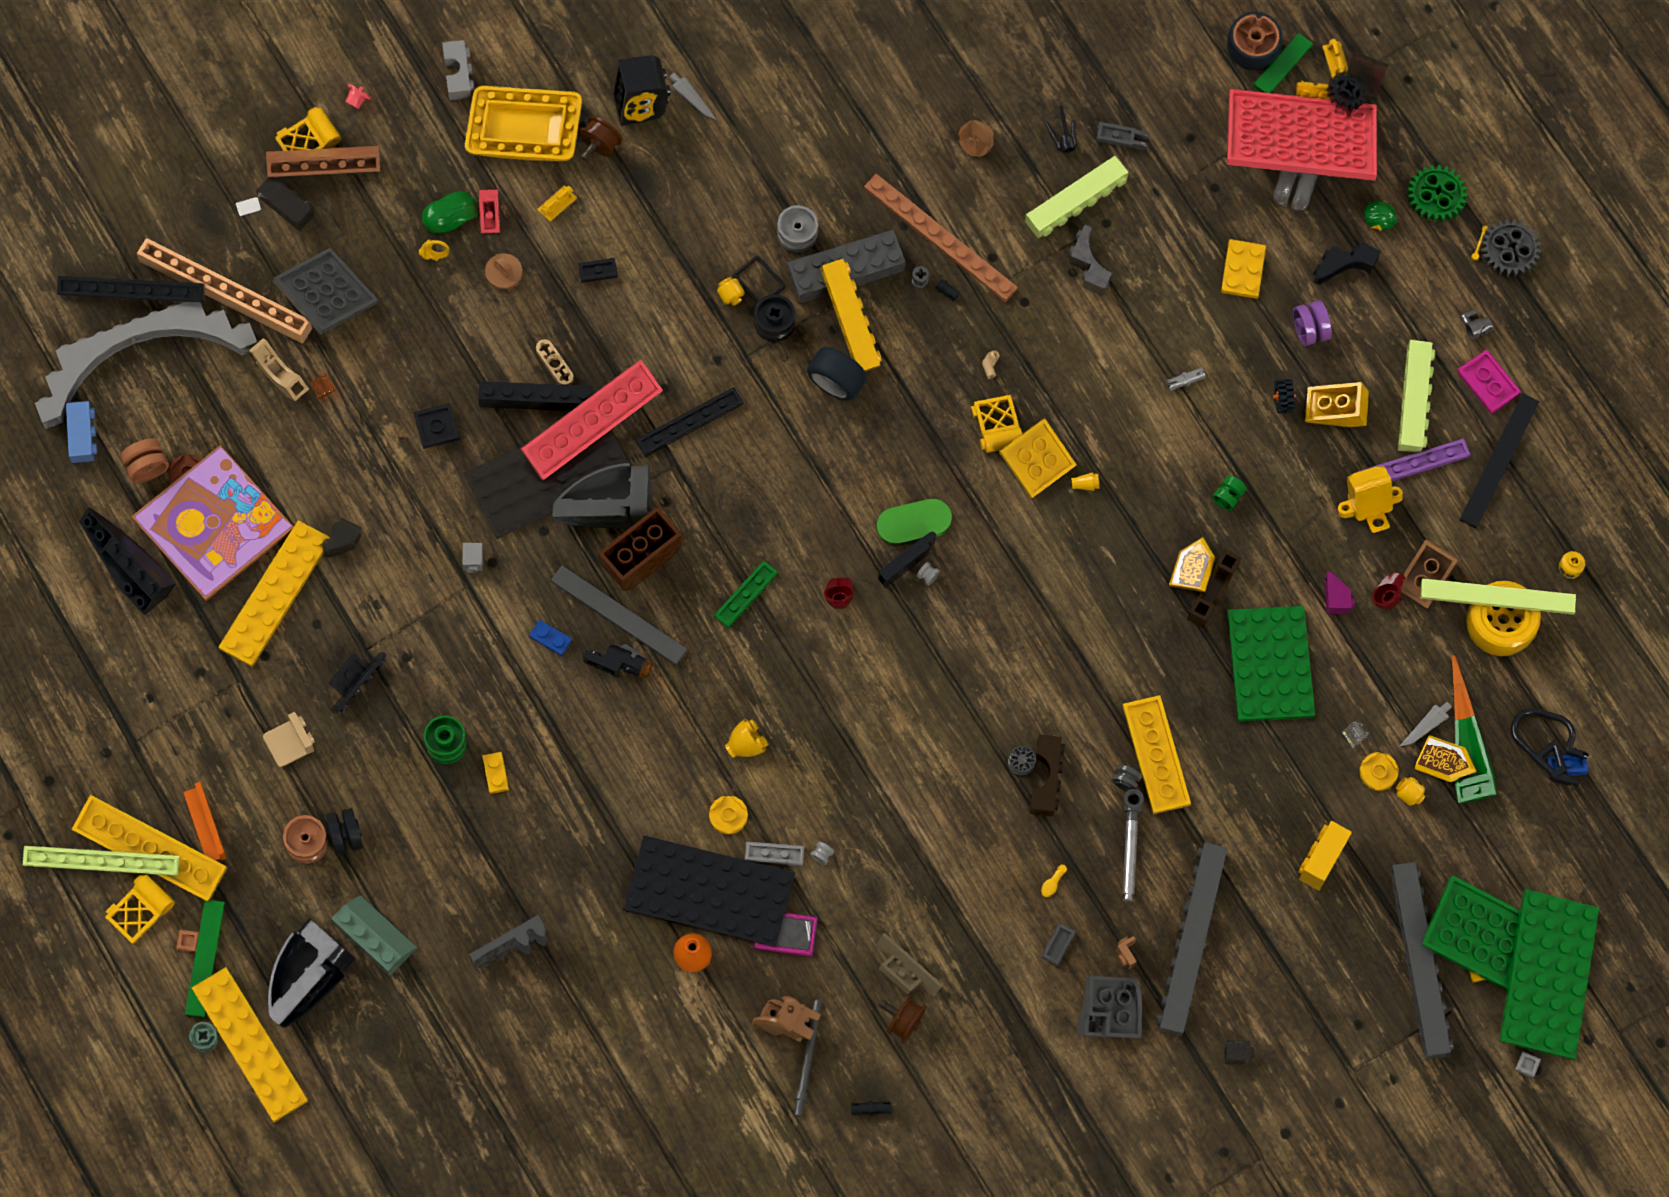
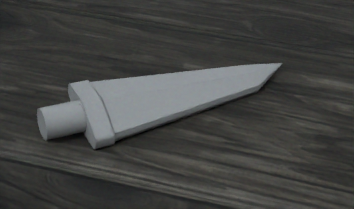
M675 73L669 77L674 82L672 85L674 90L704 116L716 119L686 77L680 79Z
M1448 702L1441 707L1434 705L1400 746L1413 744L1440 723L1446 721L1449 718L1446 712L1452 706Z

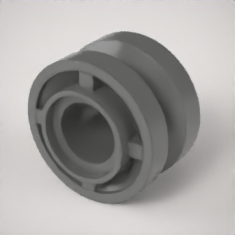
M1117 765L1115 769L1117 774L1112 776L1111 782L1126 791L1137 789L1138 784L1136 782H1140L1142 775L1132 767Z

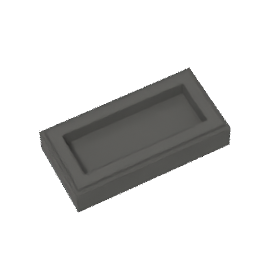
M1058 923L1041 958L1058 967L1076 931Z

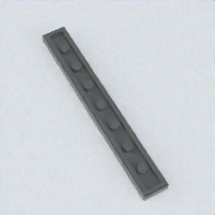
M561 566L551 579V583L677 666L686 654L687 648L564 566Z

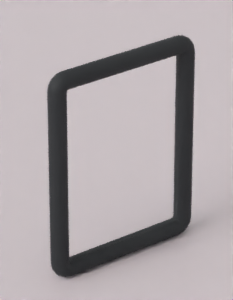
M755 256L733 274V277L738 279L745 291L758 303L760 300L737 276L756 260L781 285L772 294H778L785 288V284L761 257Z

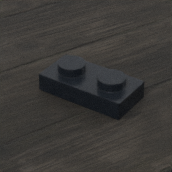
M615 258L578 263L581 283L618 278Z

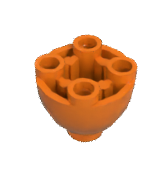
M690 933L680 937L675 943L673 957L677 966L682 971L690 973L699 972L710 964L712 948L708 940L702 935ZM692 945L696 947L693 951L689 949Z

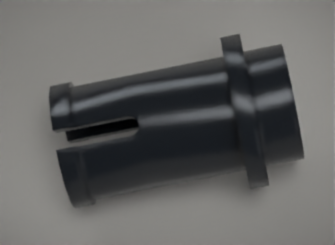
M942 279L936 286V289L954 302L959 296L960 291L948 284L947 280L944 281Z

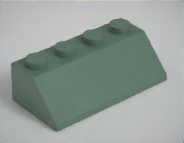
M361 895L345 904L331 918L333 925L389 977L417 949L411 941Z

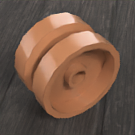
M152 438L138 441L122 451L120 458L124 467L127 468L126 471L131 482L142 483L150 481L168 469L169 463L165 454H162L163 450L157 439Z
M307 815L295 817L284 828V845L290 857L298 863H314L326 853L329 843L325 827L315 817Z

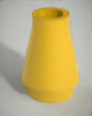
M1092 472L1072 478V488L1091 491L1100 489L1099 476Z

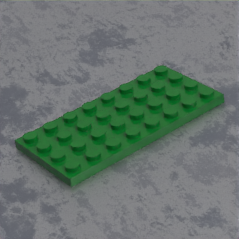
M1528 889L1523 890L1499 1042L1569 1060L1576 1059L1598 920V907Z

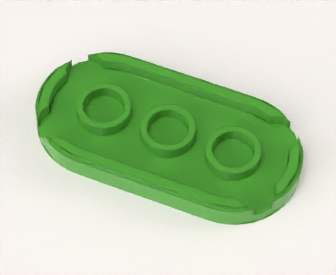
M927 499L889 508L879 516L877 532L883 541L895 546L918 541L932 531L936 533L937 537L944 534L949 528L952 520L951 510L947 504L938 499Z

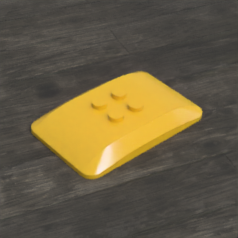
M480 86L473 93L465 148L468 153L480 156L522 160L568 161L575 153L582 98L576 92Z

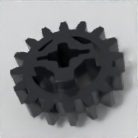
M1341 73L1340 76L1336 74L1328 83L1326 90L1329 93L1327 97H1332L1331 103H1337L1336 108L1342 106L1343 111L1346 108L1352 111L1354 108L1357 110L1364 103L1367 96L1364 93L1366 87H1361L1362 81H1356L1357 76L1351 78L1350 73L1347 76L1344 73Z

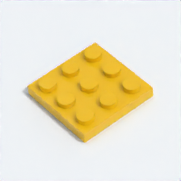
M1046 419L1039 421L999 451L1030 498L1039 494L1077 465Z

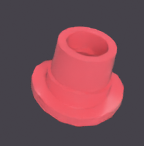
M351 84L347 86L350 91L345 102L357 109L360 108L363 101L371 99L370 95L362 92L363 87L360 86L358 90Z

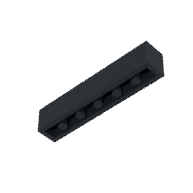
M480 381L478 400L479 407L572 411L592 396L594 389L593 386Z

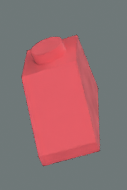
M480 190L481 233H500L498 190Z

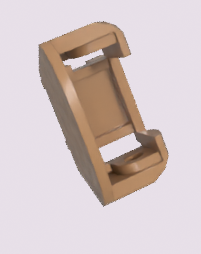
M784 996L782 997L783 1002L776 999L769 1000L763 1008L760 1017L754 1018L751 1023L754 1028L776 1036L784 1034L801 1042L803 1037L810 1040L814 1032L805 1023H809L810 1019L818 1021L821 1014L800 1004L793 997ZM771 1010L775 1011L774 1017L770 1015Z

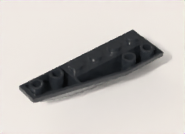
M88 508L79 523L119 589L143 615L147 614L168 597L176 583L126 533L92 508Z

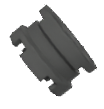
M1025 746L1014 748L1008 759L1010 771L1017 776L1029 775L1036 763L1034 752Z

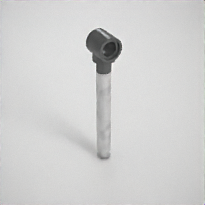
M1137 789L1128 790L1123 799L1124 812L1127 813L1123 875L1124 899H1122L1125 902L1134 901L1132 895H1134L1138 814L1141 813L1144 800L1143 794ZM1135 797L1138 803L1135 805L1130 804L1128 798Z

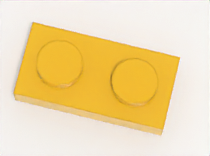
M502 752L482 755L489 793L509 791Z

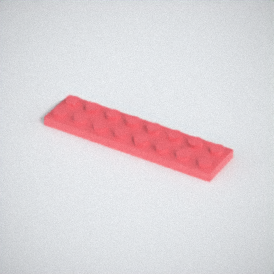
M639 360L520 450L540 478L544 480L663 390L643 361Z

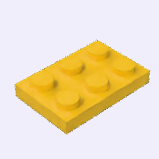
M1229 239L1221 293L1258 299L1266 245Z

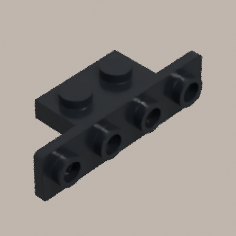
M379 652L369 665L364 663L356 654H352L329 681V684L342 695L331 708V712L341 713L346 709L349 699L357 696L361 690L360 686L363 683H367L373 676L372 672L384 664V658L387 656L385 652Z

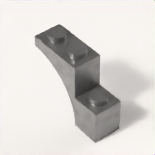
M1084 225L1083 230H1078L1075 238L1077 241L1076 245H1072L1069 250V263L1085 270L1081 279L1084 281L1083 288L1104 296L1112 273L1100 266L1094 259L1089 246L1092 227Z

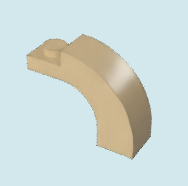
M262 339L249 350L264 374L290 399L296 401L309 390L302 378L281 361L267 340Z

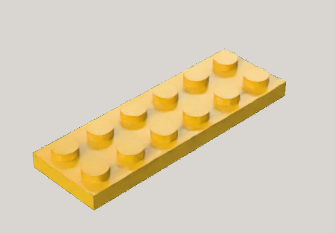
M1161 696L1123 704L1122 707L1152 813L1158 814L1190 806L1191 801Z

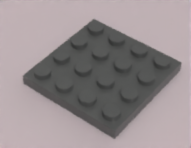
M331 248L281 273L273 279V283L320 335L371 308L378 302V299Z

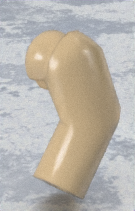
M995 350L988 352L982 361L988 379L996 376L993 366L999 359V353Z

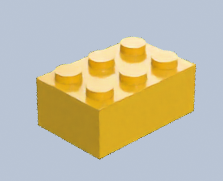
M1333 821L1330 822L1329 826L1324 825L1317 838L1318 841L1314 842L1307 855L1310 859L1306 857L1298 871L1301 873L1299 880L1319 891L1352 832Z

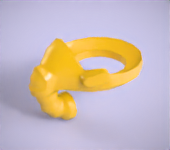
M427 240L419 249V255L425 260L432 259L438 261V259L447 257L449 254L448 245L438 240ZM433 244H440L445 250L443 252H435L431 247Z

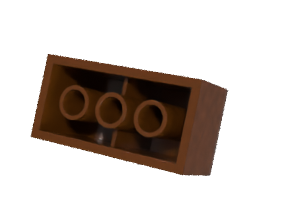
M657 506L598 553V561L621 589L628 591L650 576L679 551L682 546V534Z

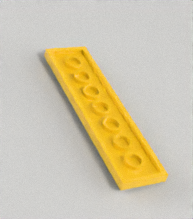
M299 520L297 521L218 647L219 650L253 667L332 541L331 537Z
M92 795L89 796L72 827L73 831L113 852L180 856L179 876H159L206 901L211 899L228 868Z
M225 967L192 987V990L272 1121H278L307 1103L306 1096L228 969Z

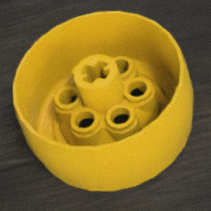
M1496 581L1488 584L1490 586L1526 589L1524 586L1510 581ZM1470 604L1466 617L1467 631L1476 646L1484 652L1495 656H1510L1519 653L1533 641L1540 627L1541 612L1524 609L1509 611L1504 607L1494 610L1492 606ZM1487 616H1491L1492 621L1489 622ZM1519 617L1521 622L1516 623L1514 618ZM1510 628V629H1512L1513 631H1512V632H1507V629Z

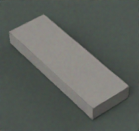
M746 841L745 860L763 864L803 867L805 846Z

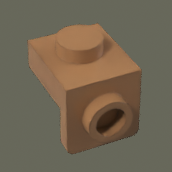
M1127 936L1121 939L1116 948L1119 954L1117 956L1122 966L1126 965L1128 970L1133 968L1137 962L1128 948L1135 943L1136 938L1134 936L1131 938Z

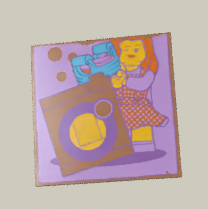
M221 445L131 516L135 523L205 601L210 599L280 542L294 527Z

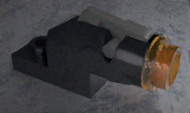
M626 644L621 647L610 645L604 657H601L602 655L594 650H591V652L585 650L583 654L584 663L617 678L622 669L623 672L647 678L653 666L645 656Z

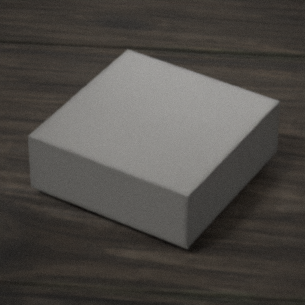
M1522 1051L1514 1071L1534 1078L1541 1059Z

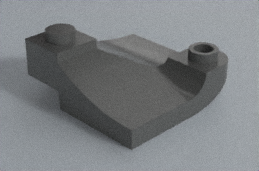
M1086 976L1084 1002L1081 1014L1078 1016V1036L1141 1038L1142 995L1138 983L1132 978Z

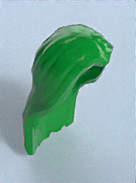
M465 191L450 193L442 199L430 203L424 209L421 218L422 224L428 232L433 234L454 230L466 221L479 217L480 214L476 206L477 200L469 196Z

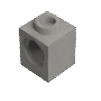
M463 543V571L468 573L483 571L482 543Z

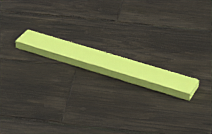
M1422 579L1420 599L1574 615L1576 594Z
M24 846L23 866L179 876L180 856Z

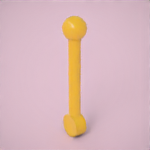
M1488 226L1482 227V234L1478 242L1476 251L1471 256L1472 260L1477 261L1479 259L1478 253L1481 248L1480 245L1483 241V235H1485L1486 230L1489 229Z

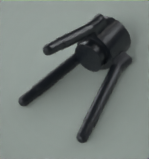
M1061 105L1059 108L1065 135L1060 137V141L1047 121L1045 125L1056 143L1057 150L1061 149L1062 153H1069L1074 151L1077 146L1075 121L1072 120L1070 135L1064 109Z

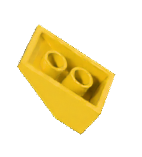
M1362 382L1308 387L1305 421L1306 423L1342 427L1366 426L1369 391Z

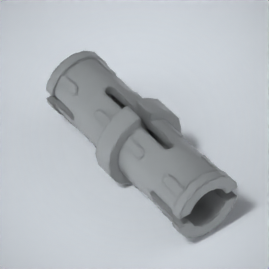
M1201 367L1188 373L1183 372L1180 376L1167 379V386H1170L1168 389L1172 391L1182 386L1188 387L1193 382L1205 379V373H1202L1204 371Z

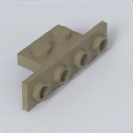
M884 933L876 946L889 958L880 966L879 970L907 995L920 985L934 998L943 985L896 944L892 938Z

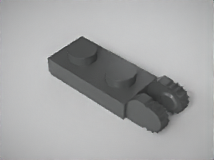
M1099 122L1096 141L1145 150L1148 145L1145 142L1134 140V137L1147 140L1149 133L1136 130V128Z

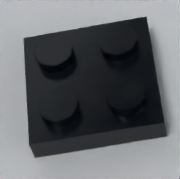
M450 403L413 412L423 449L460 440Z

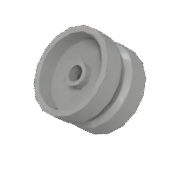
M796 205L786 208L779 215L777 237L781 246L793 253H803L814 246L818 237V219L812 210L805 206Z

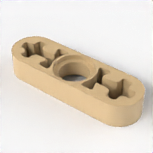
M540 340L536 345L537 355L557 384L572 385L574 382L573 373L549 340ZM542 346H544L545 348L548 347V353L550 354L549 357H547V354L544 350L541 351ZM554 359L560 362V365L557 368H553L549 365V363ZM561 370L564 376L568 377L567 382L565 380H562V376L560 374Z

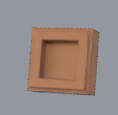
M179 930L177 951L196 953L199 932Z

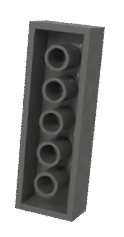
M894 230L787 262V273L800 304L829 295L820 270L822 265L844 259L845 263L848 262L851 273H849L850 279L854 280L856 286L904 272L906 262Z

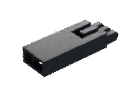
M933 531L929 532L878 572L880 583L887 588L930 554V547L935 543L936 533Z

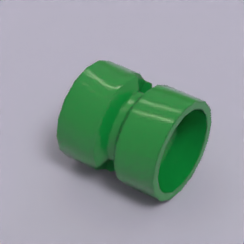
M1227 475L1222 481L1221 487L1217 488L1212 495V499L1219 507L1232 511L1238 503V499L1247 490V487L1238 478Z

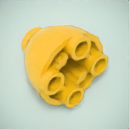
M743 719L732 731L729 742L725 745L731 757H752L766 751L765 747L768 746V742L764 736L760 737L757 732L758 726L753 719L750 721Z

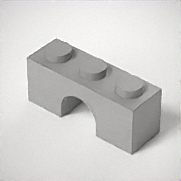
M464 40L443 42L445 67H456L459 69L458 73L446 76L449 100L471 98L474 84L473 80H469V74H472L471 63H467V58H470L469 47H465Z

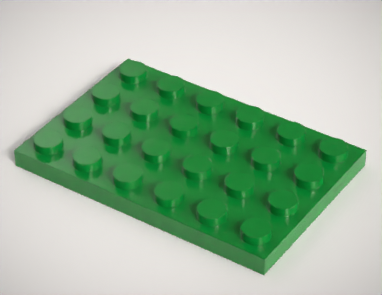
M1304 606L1228 610L1227 617L1238 722L1314 718L1315 707Z
M1452 875L1440 898L1421 946L1507 990L1520 910Z

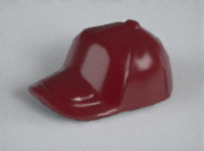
M1400 573L1388 574L1375 588L1372 594L1373 603L1379 608L1386 610L1397 606L1402 599L1401 588L1405 576Z
M833 578L828 581L824 597L832 608L843 609L851 603L854 592L851 579Z

